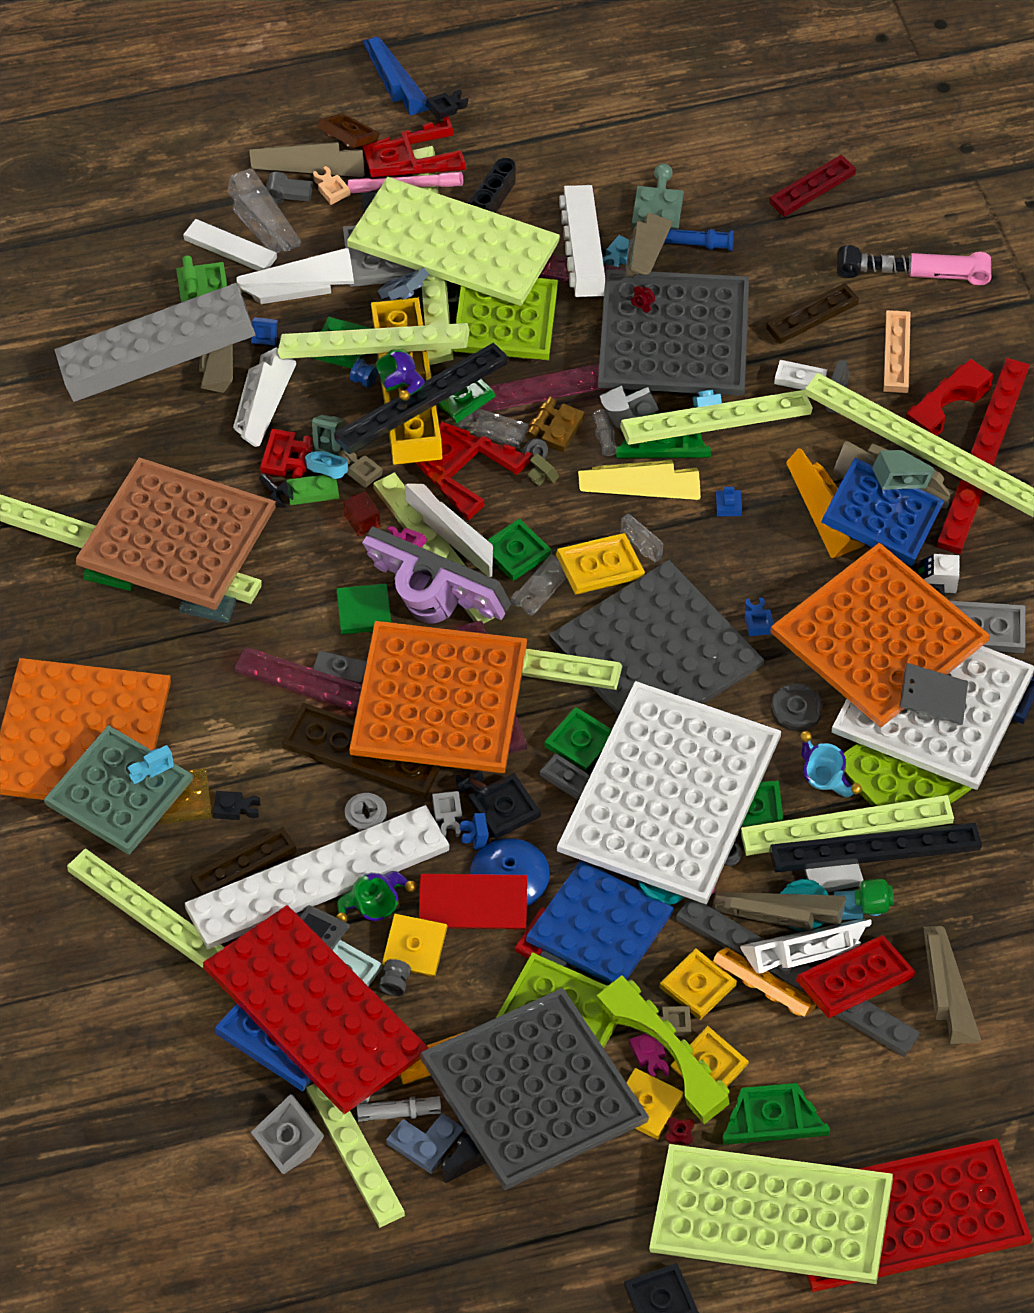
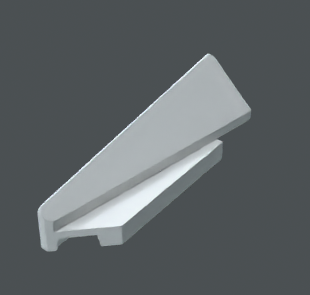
M348 248L241 275L236 278L240 292L248 293L253 296L254 301L260 304L330 294V285L354 284Z
M277 347L262 354L259 364L248 370L233 426L242 435L241 437L255 447L260 446L296 366V361L292 358L280 359Z
M406 484V502L423 515V522L484 574L491 577L493 545L445 504L439 502L424 484Z
M857 919L841 923L840 925L835 924L812 929V931L808 930L741 945L740 948L755 972L760 974L781 964L782 968H790L847 952L860 945L861 942L858 940L865 928L870 927L872 923L871 919Z

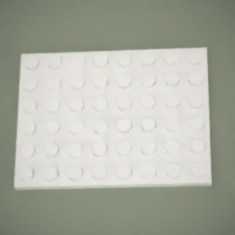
M635 681L558 843L557 851L707 904L779 742L781 731Z

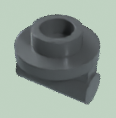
M535 438L530 440L518 452L524 454L529 452L532 456L538 453L545 459L548 447L543 440Z

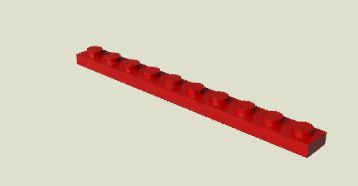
M1009 358L1005 360L971 451V455L994 466L1030 364ZM961 479L938 539L937 548L961 555L984 493L983 490Z

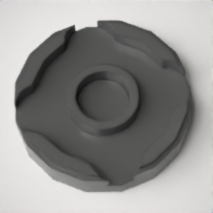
M794 683L783 686L772 697L771 713L773 719L787 730L803 731L810 729L821 718L823 703L820 695L810 690L811 687L805 684Z

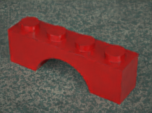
M970 359L964 365H959L954 374L949 378H944L933 392H928L918 405L911 406L906 413V420L938 436L944 429L946 417L942 408L948 403L960 400L976 403L991 390L993 374Z

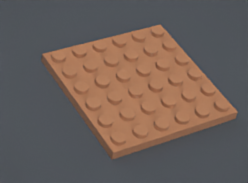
M138 458L76 557V565L216 610L275 510L276 501Z

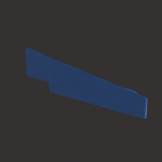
M377 36L362 40L392 102L402 100L409 116L429 110L425 106L426 96L384 42Z

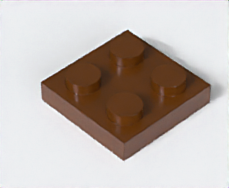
M344 113L320 119L317 128L324 131L326 136L338 138L343 141L345 146L350 148L376 142L380 135V132Z

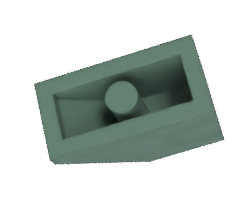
M327 415L313 418L314 452L324 451L338 456L342 447L335 441L334 433L346 427V420Z
M903 450L880 451L872 467L882 490L927 488L934 473L933 467Z

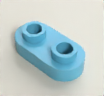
M324 451L311 452L305 456L307 468L314 473H321L330 478L337 479L343 477L348 472L346 458Z

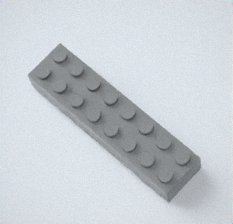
M237 283L54 350L65 386L73 402L251 338L256 336L239 287Z

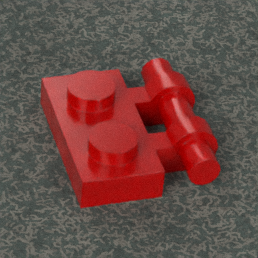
M272 429L260 466L261 473L285 477L287 469L293 470V479L302 478V475L307 470L305 456L313 450V439L310 436H304L303 441H296V432ZM292 452L298 453L297 459L291 458Z

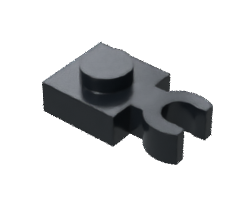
M457 90L453 92L452 96H448L445 92L428 98L425 106L440 120L457 114L458 109L466 108L469 99H461L462 91Z
M216 791L213 817L214 819L240 820L241 814H246L249 818H258L259 810L251 809L250 807L254 805L260 806V797L250 796L247 799H243L242 792Z

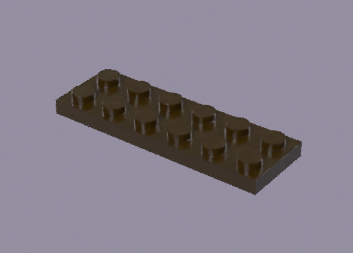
M304 702L302 703L282 741L283 749L426 799L442 766L350 755L349 749L355 720Z

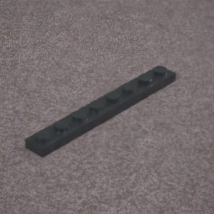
M493 342L425 381L423 388L410 395L407 401L401 400L398 396L335 432V441L348 454H351L508 364V356Z
M976 823L771 844L769 852L774 871L777 873L980 851L982 842Z

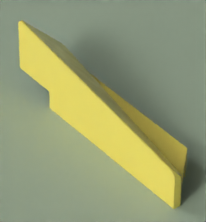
M672 460L592 467V470L578 471L579 488L585 492L695 500L701 497L698 469L674 470Z

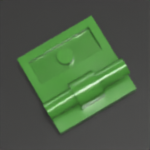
M184 256L182 258L183 267L176 268L181 303L227 286L223 262L193 266L192 257Z

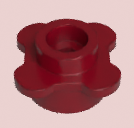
M634 287L635 293L631 298V303L638 308H642L645 313L650 312V305L655 302L653 291L648 287Z
M675 1117L669 1118L667 1120L669 1131L665 1137L667 1142L675 1145L691 1144L693 1141L691 1130L694 1128V1122L691 1119L677 1120ZM681 1129L683 1132L678 1133L677 1130Z

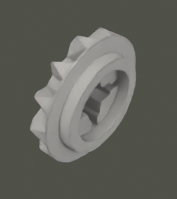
M361 793L355 795L346 804L345 818L350 826L357 827L359 831L378 825L386 820V804L382 798L375 794ZM363 806L368 809V812H371L369 819H366L364 814H362Z

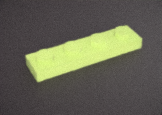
M526 649L522 676L616 690L622 665L620 662Z

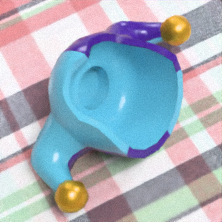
M803 731L800 735L803 741L801 755L805 760L803 771L807 782L816 789H831L845 798L861 793L862 787L860 784L854 783L851 785L845 779L846 758L842 750L828 743L813 746L810 741L812 739L811 733Z

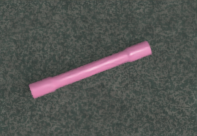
M462 172L393 178L420 188L463 185ZM386 178L349 179L348 187L350 188V193L377 191L381 188Z

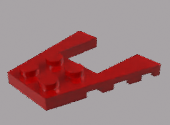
M444 117L443 122L433 125L432 122L422 125V130L413 133L410 130L401 132L402 137L390 141V137L362 146L371 177L466 170V163L461 150L415 160L410 145L453 136V127L449 117Z
M441 422L439 429L442 459L415 463L463 517L469 521L485 506L484 499L451 478L478 452L483 453L515 475H518L531 462L530 459L533 456L529 452L524 454L515 451V447L504 444L501 446L492 443L490 438L484 436L478 438L470 435V431Z

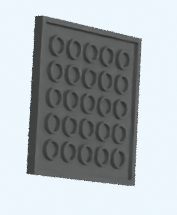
M606 269L598 388L615 389L622 386L623 389L642 390L649 387L650 391L685 393L713 390L714 394L744 396L749 277L651 272L647 275L638 274L633 279L625 276V270ZM636 286L648 287L655 295V302L650 305L651 311L648 313L643 312L642 308H638L631 303V298L635 293L634 287Z
M670 560L549 634V641L561 654L621 663L622 670L616 690L591 686L617 716H619L635 681L704 704L764 666V659Z
M563 988L421 1052L420 1055L423 1064L504 1191L647 1123L649 1119L648 1114Z

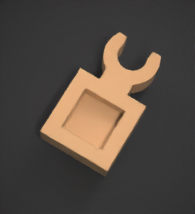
M323 167L325 175H319L316 171L313 172V178L315 183L318 184L319 192L330 205L350 196V188L339 175L331 177L329 167Z

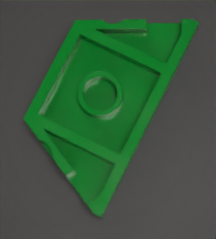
M701 433L629 445L626 439H624L621 446H618L616 449V458H711V448L709 445H705L701 439Z
M797 1083L741 1088L737 1098L736 1106L732 1111L729 1124L723 1134L722 1143L723 1145L829 1136L830 1127L827 1123H823L816 1113V1108L805 1098L804 1092Z

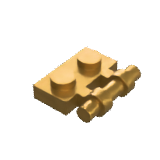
M549 397L539 407L537 417L533 418L529 423V430L526 435L534 439L539 434L543 436L542 440L546 443L547 447L564 453L583 422L585 412L566 404H562L561 408L556 410L554 409L556 400ZM546 419L553 420L549 426L544 424Z

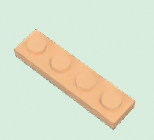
M886 311L883 392L908 393L911 312Z

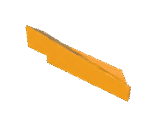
M798 448L786 463L830 557L837 558L863 547L864 543L821 523L838 487L823 466L818 462L812 465L804 451Z

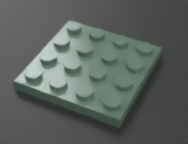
M108 725L45 797L44 802L48 807L130 855L191 783L193 776L190 772L174 764V767L152 778L148 775L141 782L134 784L129 777L131 773L127 767L137 762H143L144 756L148 755L152 750Z

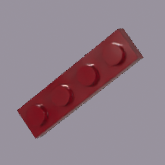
M841 154L770 196L769 203L785 217L856 175V167Z

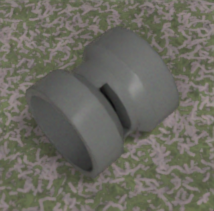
M387 960L383 969L385 976L380 979L379 989L390 996H403L407 987L405 981L410 977L411 967L401 960Z

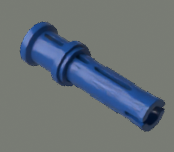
M670 229L664 244L706 246L709 250L722 248L732 252L734 230H730V232H716L714 229H710L708 232Z

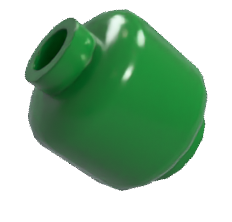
M885 879L862 880L860 889L854 890L855 906H861L864 914L887 913L889 907L894 906L892 885H888Z

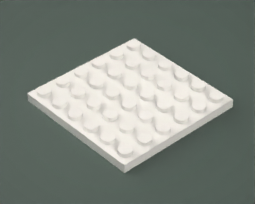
M982 646L947 674L968 681L963 725L904 709L880 728L846 699L832 726L831 733L978 790L1034 674V666Z

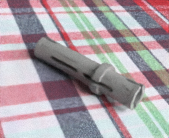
M412 1096L409 1099L357 1105L358 1122L397 1117L416 1119L417 1116L442 1114L440 1096L415 1099V1096Z

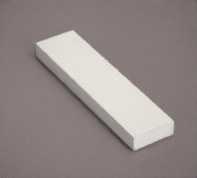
M197 219L193 221L183 234L185 241L257 271L270 268L277 259L276 252Z

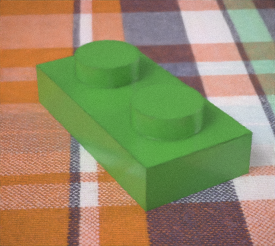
M327 475L286 480L293 490V500L289 498L290 505L339 499L337 480Z

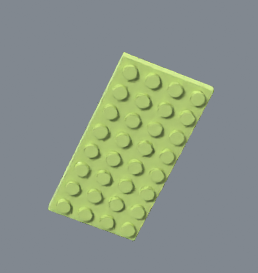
M387 177L349 236L347 247L414 270L425 268L429 275L522 306L559 243L560 235Z
M669 1144L649 1249L651 1253L877 1284L893 1174Z

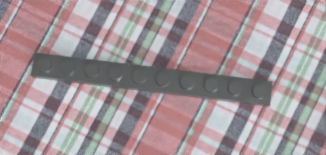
M690 898L676 915L678 922L723 949L728 947L745 958L746 956L740 948L741 945L765 940L708 905ZM781 964L768 970V972L807 994L796 979L798 974L812 967L802 964L790 968H782ZM867 1000L835 1015L903 1057H906L920 1036L919 1031Z

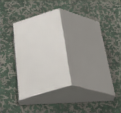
M291 1094L251 1131L252 1135L283 1174L310 1158L324 1137L316 1124Z

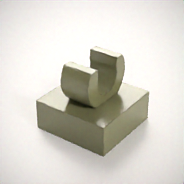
M538 453L530 459L535 468L529 472L528 476L532 478L531 480L537 486H540L546 478L554 483L560 477L555 468Z

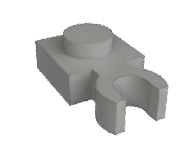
M459 791L432 794L435 821H443L441 833L446 838V829L452 828L455 830L456 837H459L461 832L459 829L460 825L455 821L462 819Z

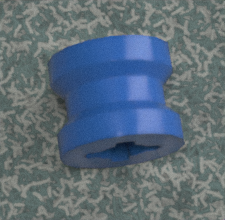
M358 359L351 369L350 380L355 383L361 382L364 387L370 388L378 375L376 365H368L365 360Z

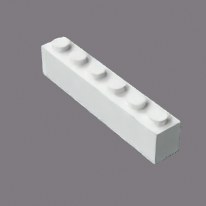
M592 185L564 186V195L559 196L560 210H564L561 211L562 225H566L563 227V238L568 240L565 242L566 256H570L567 258L568 271H572L569 275L570 287H574L575 297L604 296L605 273Z

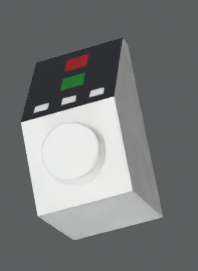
M933 554L914 563L912 566H908L927 583L944 584L945 593L957 592L959 555Z

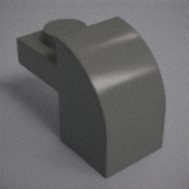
M620 386L600 395L602 404L611 422L618 428H621V420L646 416L659 410L649 387L627 396L623 387Z

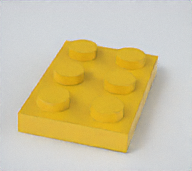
M625 533L559 548L556 552V557L575 595L634 581L645 574Z

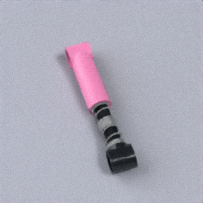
M845 245L837 251V273L843 278H854L860 274V271L867 272V269L874 270V272L882 270V273L905 271L906 274L909 272L910 277L968 280L974 285H985L991 280V257L984 252H975L970 256L911 253V256L908 258H904L903 255L900 258H894V255L887 254L875 257L872 254L867 256V253H861L860 249L856 246Z

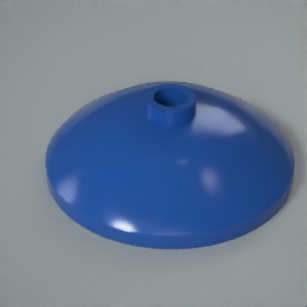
M515 838L499 839L487 844L475 855L470 867V874L528 875L527 906L536 902L544 894L550 878L549 864L544 854L533 844ZM507 863H513L514 865H513V866H507V865H505V864H507Z

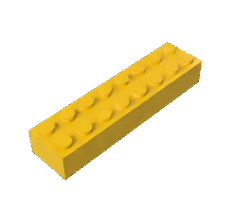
M419 297L371 303L373 329L423 326ZM427 350L408 351L407 353L414 360L415 371L421 375L424 381L430 379L431 372ZM377 353L378 359L381 358L382 353ZM381 380L384 404L397 398L402 390H406L409 386L405 385L387 392ZM436 405L389 431L393 465L442 459V444Z

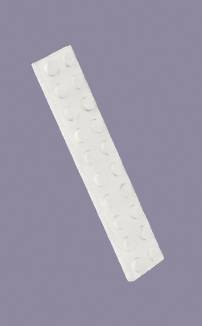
M425 805L185 902V909L208 950L242 936L286 905L295 913L301 912L308 905L313 907L352 890L355 881L364 874L373 872L384 875L391 871H401L449 851V843Z

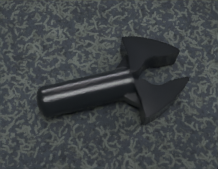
M266 473L260 475V482L272 493L268 499L276 501V507H287L281 502L280 495L286 494L293 500L291 485L284 480L278 486Z
M465 769L468 777L462 778L460 775H456V783L460 793L472 788L482 796L489 795L490 788L480 782L484 780L482 771Z

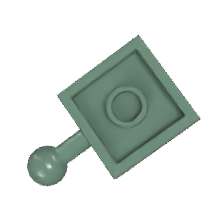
M661 163L656 166L654 170V176L657 179L656 188L637 186L632 229H634L637 221L644 222L649 212L671 220L673 223L670 229L679 230L684 191L666 189V183L673 174L672 168L668 164Z

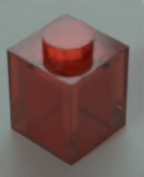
M366 491L353 495L343 501L344 516L358 537L368 533L372 526L376 528L381 527L380 512Z

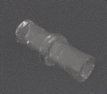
M597 410L592 416L596 427L595 436L600 441L602 454L604 456H612L616 453L617 449L614 441L615 431L610 425L606 410Z

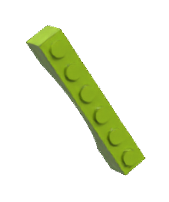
M621 975L597 995L599 1005L616 1024L630 1026L647 1033L658 1040L670 1052L683 1075L686 1105L705 1125L730 1104L729 1096L727 1095L730 1093L728 1088L721 1080L716 1082L710 1075L712 1073L711 1069L702 1059L697 1061L692 1055L694 1050L685 1039L680 1041L675 1036L676 1030L667 1019L661 1020L657 1015L659 1011L653 1002L649 999L645 1001L639 995L641 990L632 979L627 981Z

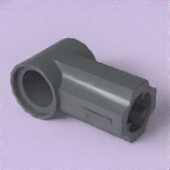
M272 172L268 176L264 197L272 203H281L284 199L309 202L312 197L313 182L288 179L281 172Z

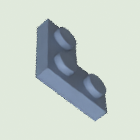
M425 268L415 270L386 282L378 290V293L382 299L390 297L391 301L399 297L402 300L407 299L414 294L413 290L424 285L422 281L429 276V273Z
M444 1114L439 1116L426 1134L403 1119L386 1139L388 1146L432 1174L465 1131L464 1127Z

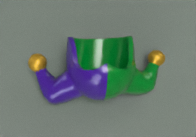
M392 349L389 353H382L381 358L376 363V367L386 391H392L408 385L409 387L406 390H402L399 393V398L407 401L410 395L423 388L424 379L415 371L414 360L404 349Z
M391 871L384 875L373 872L364 874L355 881L352 890L337 900L338 915L336 918L347 922V911L358 909L368 920L378 921L385 919L392 914L398 904V895L395 888L405 887L408 892H414L417 885L414 881H409L397 871Z

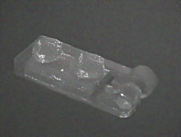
M477 409L455 425L470 431V433L519 448L528 430V424L482 409Z
M551 554L523 587L512 595L510 602L514 606L523 607L524 611L531 616L539 610L567 578L557 557Z

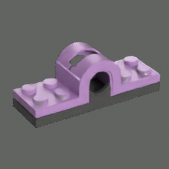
M372 526L367 534L368 536L362 542L368 551L367 555L373 559L374 566L383 572L389 570L395 573V585L399 595L413 617L420 622L428 624L441 622L450 617L458 603L466 609H471L472 607L479 610L480 614L489 619L495 617L502 620L506 614L505 612H507L512 604L499 581Z

